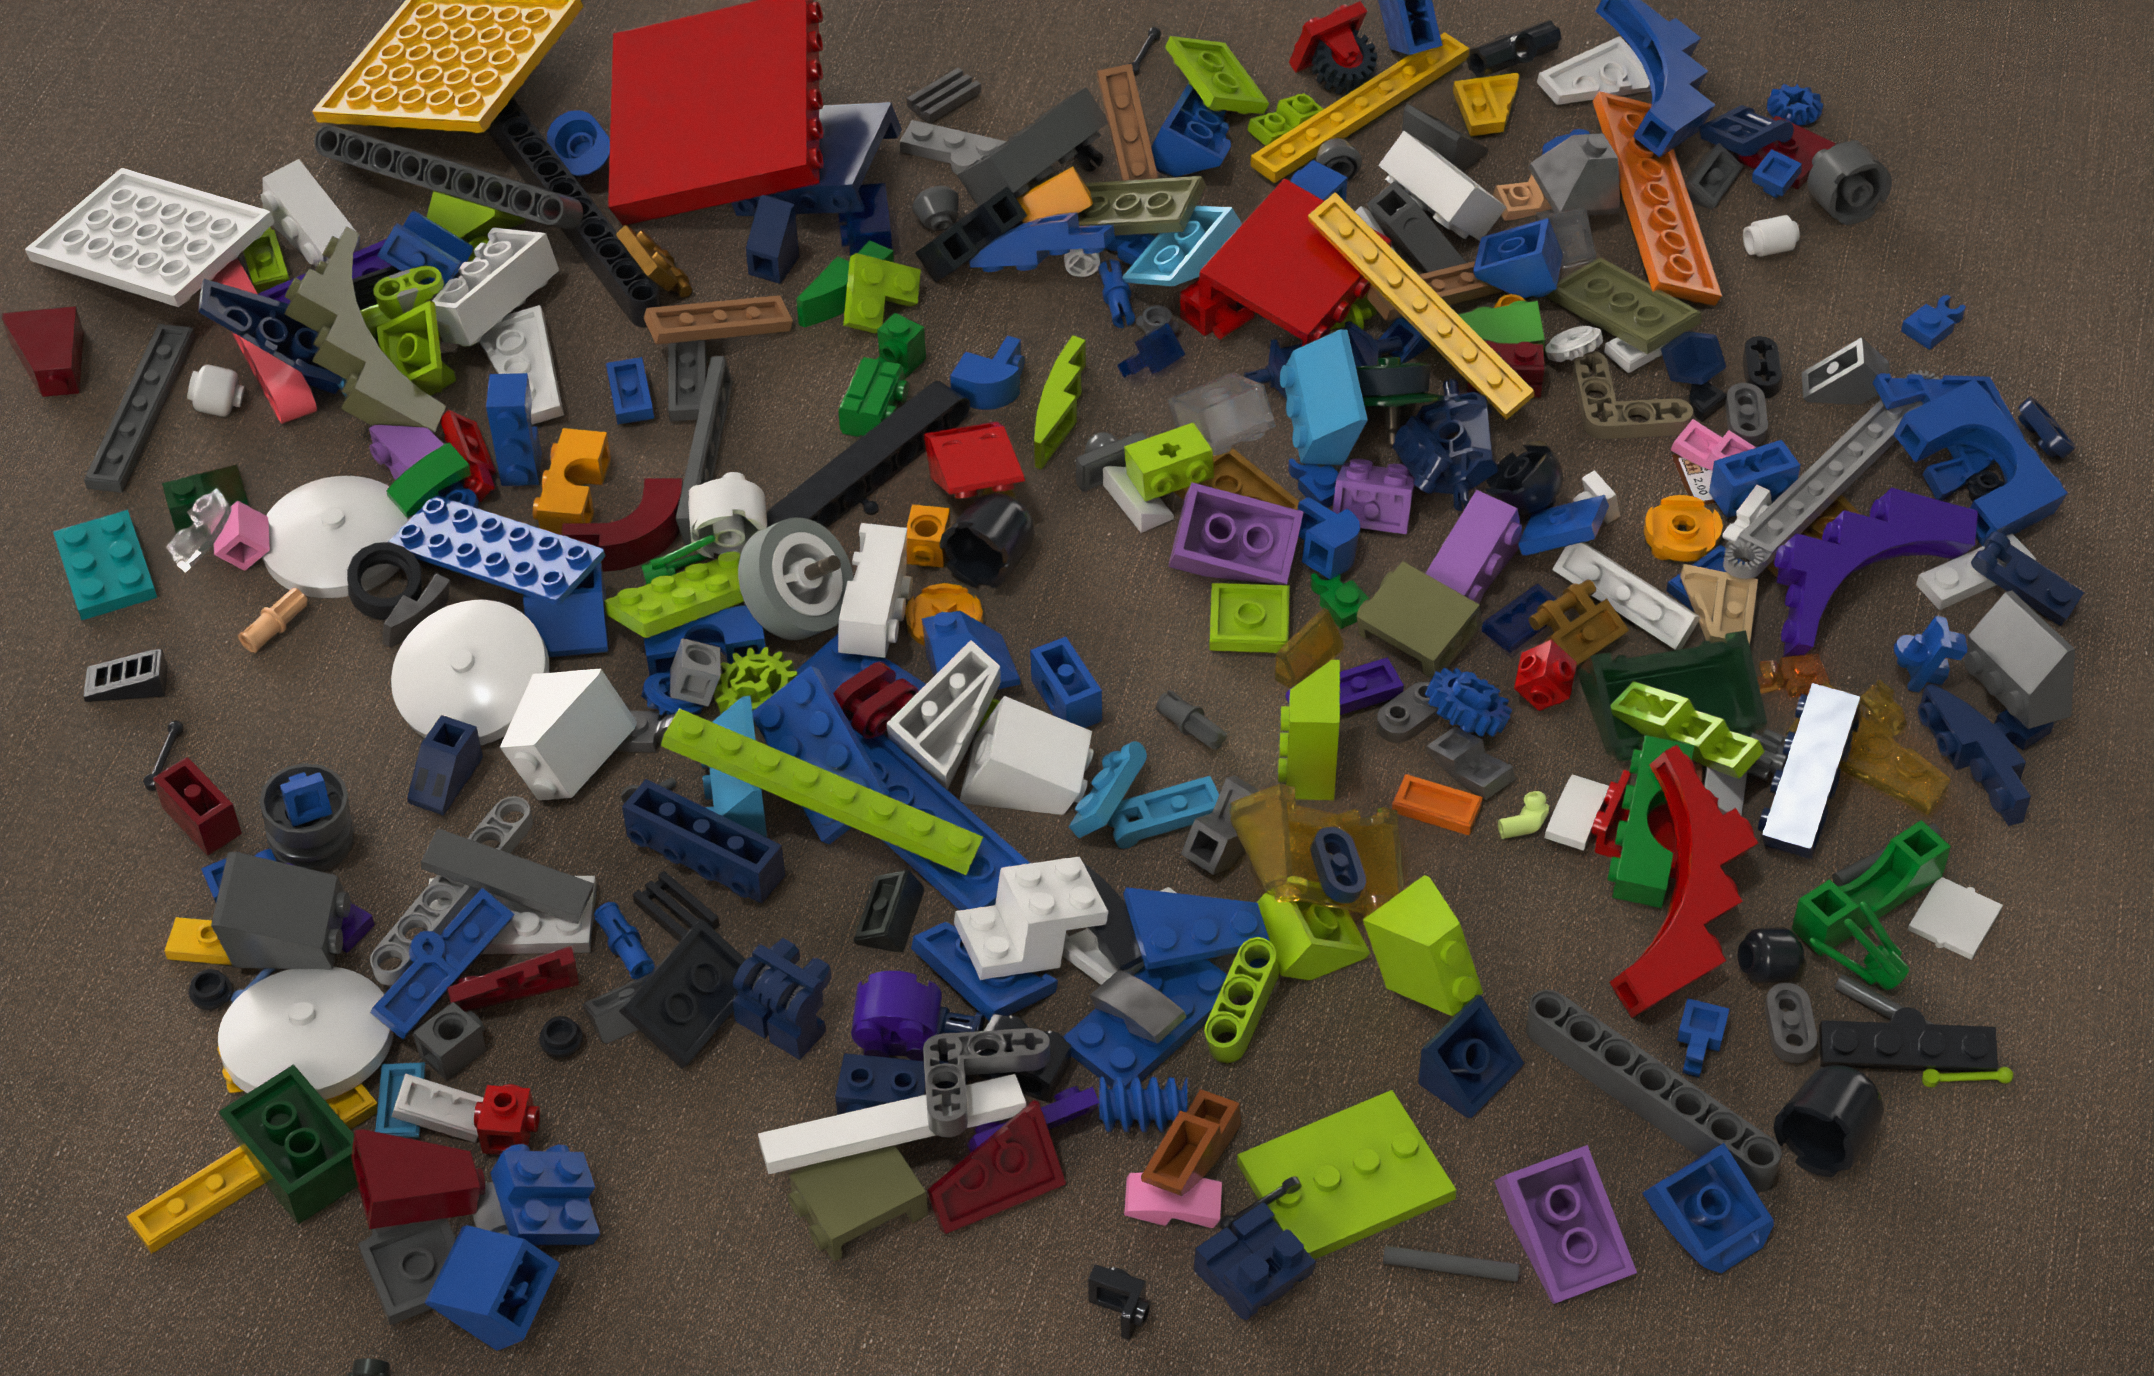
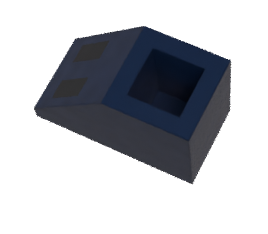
M444 715L438 718L421 743L407 796L408 804L444 816L483 758L477 726Z

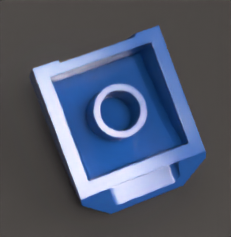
M1724 1143L1642 1193L1666 1228L1685 1250L1704 1268L1718 1273H1723L1763 1248L1774 1226L1773 1218Z

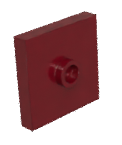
M1775 116L1772 120L1777 121V120H1780V119H1782V120H1785V119H1783V118H1781V117H1779V116ZM1791 123L1794 127V132L1791 139L1787 142L1776 140L1759 149L1754 155H1739L1738 161L1753 169L1759 166L1771 149L1802 163V172L1791 185V187L1799 189L1808 180L1809 173L1813 167L1812 159L1814 155L1822 149H1830L1836 143Z

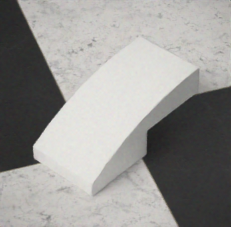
M1572 774L1555 807L1544 838L1584 851L1592 836L1591 830L1598 811H1602L1605 806L1604 800L1609 786Z

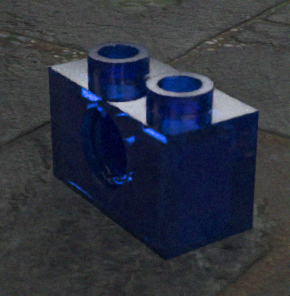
M886 183L861 185L858 192L865 207L864 212L846 211L845 213H839V223H847V225H840L842 247L849 246V253L852 256L858 253L870 240L892 250Z

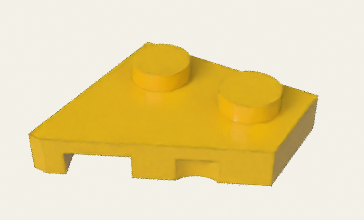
M1518 73L1454 81L1453 93L1470 136L1504 132L1518 88Z

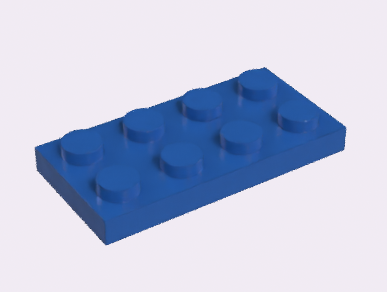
M810 665L752 711L753 719L768 746L890 798L892 797L818 668ZM803 807L821 842L831 844L852 828Z
M1207 959L1146 970L1145 966H1143L1133 976L1151 985L1184 1010L1187 1018L1157 1044L1129 1033L1122 1018L1095 1008L1063 1036L1071 1044V1056L1098 1078L1103 1076L1106 1084L1111 1088L1115 1078L1121 1077L1125 1089H1129L1133 1077H1139L1140 1082L1144 1080L1206 1024L1227 974Z

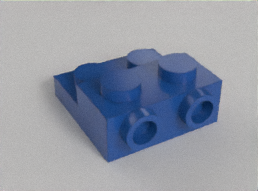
M525 1144L513 1145L502 1152L490 1174L509 1235L525 1239L532 1245H593L600 1232L589 1201V1196L594 1190L595 1185L584 1152H570L569 1147L566 1145H555L546 1151H530L529 1147Z

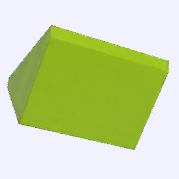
M429 300L377 327L379 348L395 367L425 393L442 392V361L435 302Z

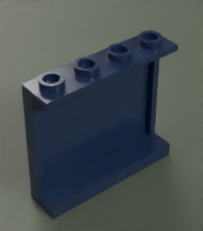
M891 102L823 105V109L819 110V119L823 127V138L819 139V149L821 150L824 162L823 168H820V183L765 196L795 204V214L864 212L865 207L858 190L882 139L898 138L902 128ZM761 196L731 202L736 215L755 216Z

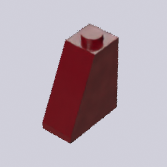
M76 306L2 313V321L10 345L41 396L79 394L84 331Z
M365 1129L355 1130L351 1159L369 1230L476 1214L479 1195L485 1194V1178L481 1168L475 1169L471 1151Z

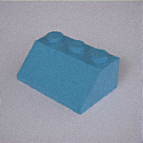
M1340 329L1293 350L1287 364L1281 368L1280 384L1282 388H1285L1287 395L1286 413L1292 419L1294 429L1292 441L1294 447L1298 448L1300 462L1304 464L1343 465L1368 420L1348 330Z
M750 696L741 697L712 721L715 724L756 740ZM701 763L702 769L710 768V775L702 777L705 800L713 799L714 806L706 808L767 838L762 789Z

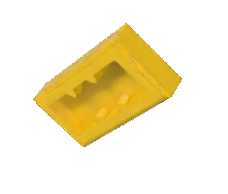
M175 918L164 950L168 960L232 965L211 926L212 920Z

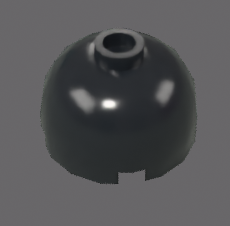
M1542 441L1529 442L1523 445L1527 451L1519 456H1516L1513 452L1505 456L1497 464L1498 472L1486 481L1491 487L1490 489L1486 488L1487 493L1498 500L1518 508L1519 516L1531 515L1543 509L1552 508L1556 503V497L1562 486L1564 478L1561 464L1547 443Z

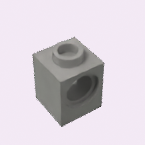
M684 638L681 639L670 668L671 698L709 707L721 676L720 647Z

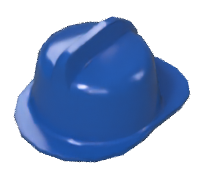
M581 110L568 111L558 116L551 123L547 132V142L573 176L590 175L607 162L610 156L609 136L597 120L588 112Z

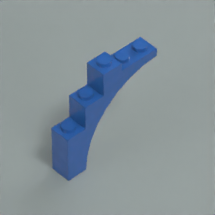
M1601 0L1595 12L1613 26L1631 46L1642 63L1650 82L1652 105L1633 137L1658 157H1662L1699 132V126L1705 123L1715 107L1713 102L1697 91L1708 70L1690 57L1701 37L1677 18L1667 21L1642 0Z

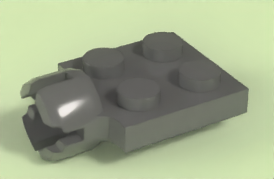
M447 1218L371 1229L372 1236L365 1241L359 1242L358 1248L389 1324L393 1325L431 1310L432 1308L426 1305L425 1301L456 1240Z

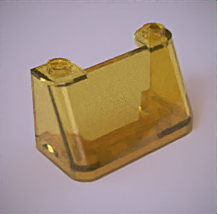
M1282 784L1237 799L1229 804L1230 822L1266 893L1275 896V901L1307 902L1364 913V918H1366L1404 890L1397 810L1381 807L1377 809L1376 815L1361 818L1359 810L1355 809L1341 814H1334L1295 805V787ZM1336 827L1342 829L1351 836L1355 843L1366 876V885L1360 897L1354 902H1337L1328 897L1322 889L1310 852L1311 844L1317 832L1322 828Z

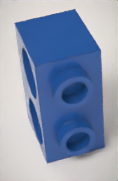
M1779 440L1715 460L1709 493L1724 515L1729 518L1736 515L1737 510L1756 485L1770 490L1773 503L1798 479L1801 465L1785 443Z

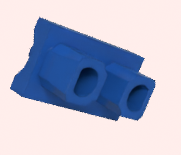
M1940 616L1934 617L1922 635H1903L1894 644V652L1898 657L1897 664L1900 667L1906 668L1910 674V682L1907 684L1908 690L1918 693L1927 682L1942 685L1948 678L1950 671L1948 659L1945 658L1961 661L1968 649L1965 635L1949 631L1947 618Z

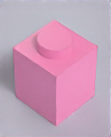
M237 501L213 521L215 556L246 571L270 551L268 517L251 507Z

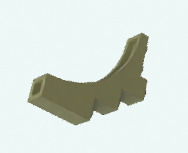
M346 226L339 239L332 236L322 253L323 256L328 258L326 263L320 260L315 270L309 268L302 280L294 278L285 295L290 300V303L284 314L318 332L313 345L319 348L312 361L346 379L341 392L347 395L341 406L342 410L372 426L424 427L434 434L446 406L422 391L403 375L379 348L365 325L356 302L352 280L353 253L360 233Z

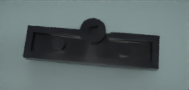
M1910 1007L1897 1010L1889 1023L1821 1020L1819 1024L1820 1067L1842 1065L1851 1068L1921 1071L1931 1068L1937 1071L1989 1072L1998 1069L1996 1027L1926 1024L1921 1012Z

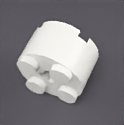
M729 472L721 479L711 480L690 488L688 505L691 543L709 535L715 536L714 542L696 550L701 555L714 559L713 553L722 554L734 551L741 554L747 541L758 531L767 528L764 492L756 484L745 480L743 474Z

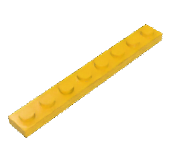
M1444 32L1440 35L1442 46L1408 55L1251 155L1250 166L1273 183L1278 182L1317 157L1318 150L1324 142L1334 138L1345 139L1466 61L1470 48Z
M1336 192L1308 215L1309 222L1481 395L1487 398L1488 402L1506 420L1534 397V390Z

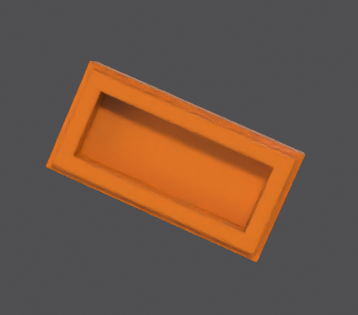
M1405 774L1392 803V813L1469 836L1482 807L1483 797Z

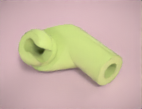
M1540 791L1527 793L1524 797L1525 806L1519 815L1498 820V830L1502 839L1532 834L1541 828L1549 814V805L1546 804L1544 793Z

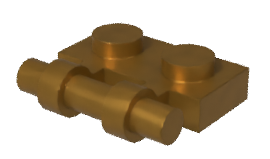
M624 225L616 234L650 279L668 292L670 290L678 292L683 298L688 297L692 293L688 276L682 269L675 267L674 258L667 250H662L643 230L636 233L627 225Z
M1589 579L1580 584L1574 583L1564 589L1561 597L1554 601L1547 600L1538 606L1535 614L1529 617V623L1533 629L1539 630L1545 625L1553 629L1555 633L1545 639L1544 642L1552 639L1577 662L1576 666L1629 631L1608 599L1595 606L1589 596L1596 592V587ZM1571 608L1576 609L1580 616L1569 622L1564 613Z

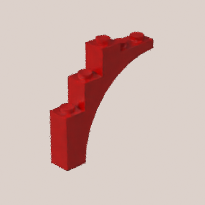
M1678 745L1664 751L1650 764L1665 794L1674 823L1678 854L1675 889L1667 916L1653 942L1634 964L1609 982L1631 1018L1702 978L1727 961L1722 954V947L1719 941L1707 931L1705 926L1727 914L1743 902L1738 895V888L1735 882L1724 873L1722 867L1743 856L1758 844L1751 824L1740 815L1736 808L1724 815L1721 813L1716 797L1710 790L1704 787L1695 773L1696 770L1692 760L1686 754H1683Z

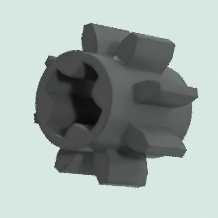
M1767 728L1763 736L1753 733L1751 738L1759 740L1765 752L1747 772L1767 781L1770 773L1775 774L1777 769L1784 770L1788 756L1783 755V743L1786 737Z

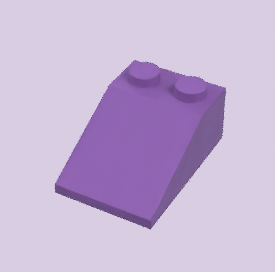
M1192 482L1185 495L1168 567L1205 577L1287 585L1304 512Z
M1588 1145L1494 1180L1509 1221L1552 1304L1637 1273Z

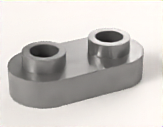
M1750 383L1733 385L1728 390L1725 403L1728 430L1753 446H1757L1765 440L1768 428L1765 395L1759 387Z
M1430 682L1413 684L1381 707L1377 715V732L1383 739L1393 743L1406 742L1441 717L1437 714L1439 708L1429 705L1430 698L1425 695Z
M1780 983L1773 986L1767 994L1765 1003V1014L1772 1049L1780 1059L1786 1062H1805L1814 1054L1817 1043V1032L1810 998L1807 992L1796 984ZM1781 1008H1787L1791 1011L1785 1012L1782 1011Z

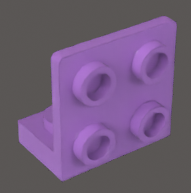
M1358 458L1351 459L1350 463L1345 462L1336 479L1332 511L1338 514L1349 509L1358 518L1360 528L1407 534L1412 495L1415 488L1413 483L1415 479L1407 467L1403 464H1388L1387 468L1372 466V461Z

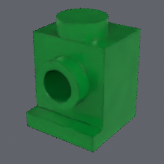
M894 313L877 329L879 357L877 360H880L881 363L887 361L901 364L904 367L905 380L926 359L924 327Z

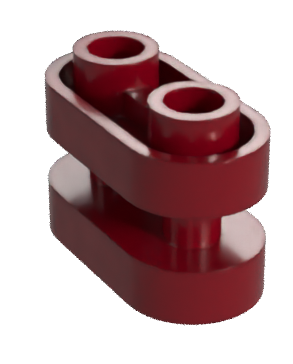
M879 661L842 683L833 695L848 721L852 720L851 726L853 730L865 739H871L875 736L879 737L887 731V722L919 690L904 678L896 680L895 671Z

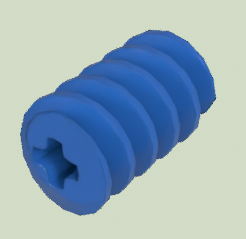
M1100 1076L1099 1120L1103 1121L1107 1132L1113 1131L1117 1120H1120L1124 1132H1130L1134 1120H1137L1142 1133H1147L1151 1121L1155 1120L1159 1133H1164L1169 1120L1174 1121L1180 1110L1187 1112V1077L1182 1089L1178 1090L1173 1077H1168L1164 1089H1160L1156 1077H1151L1147 1089L1142 1088L1139 1077H1133L1129 1089H1125L1121 1077H1116L1112 1089H1108L1104 1077Z

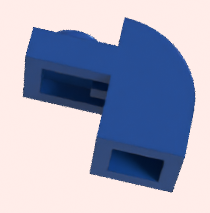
M1007 336L993 359L969 352L963 354L950 375V383L953 390L969 399L970 408L980 410L1001 408L1013 402L1020 395V375L1025 364V357L1021 355V339Z
M1310 497L1298 502L1297 510L1304 512L1298 535L1305 540L1302 563L1328 579H1332L1350 569L1355 562L1360 532V522L1356 515L1349 509L1336 514Z

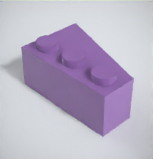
M1476 490L1425 574L1479 604L1485 591L1519 549L1518 542L1522 536V525H1520L1518 508Z

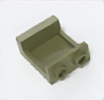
M1404 561L1394 572L1390 571L1386 574L1378 592L1371 600H1365L1357 612V622L1361 637L1368 639L1373 633L1422 662L1423 674L1431 679L1436 671L1441 673L1443 668L1447 669L1482 626L1480 604Z
M895 1145L807 1165L789 1174L792 1192L787 1194V1198L793 1212L798 1218L803 1216L810 1224L808 1227L809 1234L816 1248L819 1251L826 1249L834 1262L842 1258L841 1246L844 1243L906 1212L912 1223L928 1216L926 1190Z

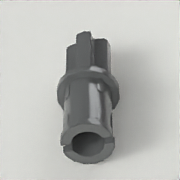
M1168 690V693L1164 692L1159 697L1156 710L1179 726V731L1182 734H1192L1212 749L1216 750L1221 747L1222 742L1226 740V732L1204 716V710L1200 706H1192L1172 690Z

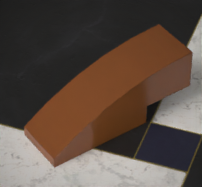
M1200 1089L1187 1112L1179 1111L1142 1173L1141 1181L1180 1196L1191 1190L1217 1162L1241 1125L1240 1103Z

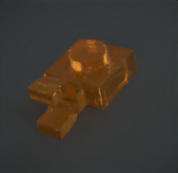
M1818 653L1781 657L1779 664L1775 661H1760L1759 669L1762 676L1755 677L1754 680L1759 694L1773 692L1777 689H1786L1789 697H1798L1801 694L1808 695L1812 683L1828 688L1830 686V680Z

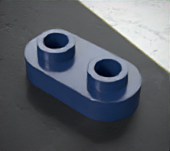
M2029 396L2018 406L2022 413L2018 416L2019 421L2030 432L2034 433L2036 431L2041 437L2038 444L2050 457L2054 458L2056 455H2059L2061 458H2066L2076 448L2075 444L2056 420L2036 399Z
M1336 827L1320 829L1311 844L1310 852L1322 889L1328 897L1337 902H1354L1360 897L1366 885V876L1355 843L1351 836L1342 829Z

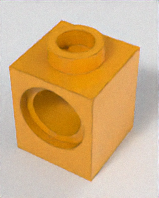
M912 504L906 527L907 564L944 568L946 552L945 548H940L939 543L942 534L951 525L950 508Z

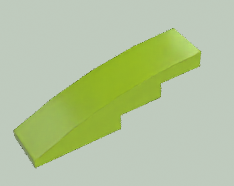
M1072 335L1055 361L1044 385L1037 410L1034 458L1035 467L1038 469L1044 467L1077 423V399L1081 395V372L1086 366V340Z
M1633 681L1608 707L1612 715L1644 735L1694 745L1693 761L1737 779H1740L1765 752L1759 740L1730 731L1724 719L1696 711L1688 698Z

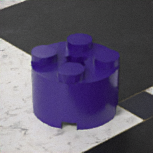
M904 971L876 972L869 975V980L864 985L860 981L856 990L851 1036L854 1042L864 1049L863 1055L889 1058V1055L906 1056L910 1060L924 1061V1043L928 1038L938 1034L942 1003L940 988L930 980L928 987L916 982V974Z

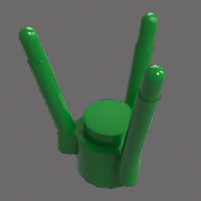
M709 535L663 557L650 560L651 563L641 565L646 585L650 584L656 577L672 576L676 574L675 570L707 559L708 557L699 553L677 560L714 542L715 536Z
M1866 901L1860 903V908L1884 946H1876L1851 919H1846L1844 924L1869 952L1864 959V964L1867 967L1861 966L1815 937L1809 940L1812 946L1858 974L1868 985L1877 982L1884 990H1890L1901 983L1909 972V966L1900 958L1902 951L1892 942Z

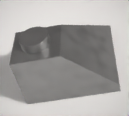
M1603 133L1573 135L1531 162L1528 167L1557 217L1617 214L1620 209L1618 157Z

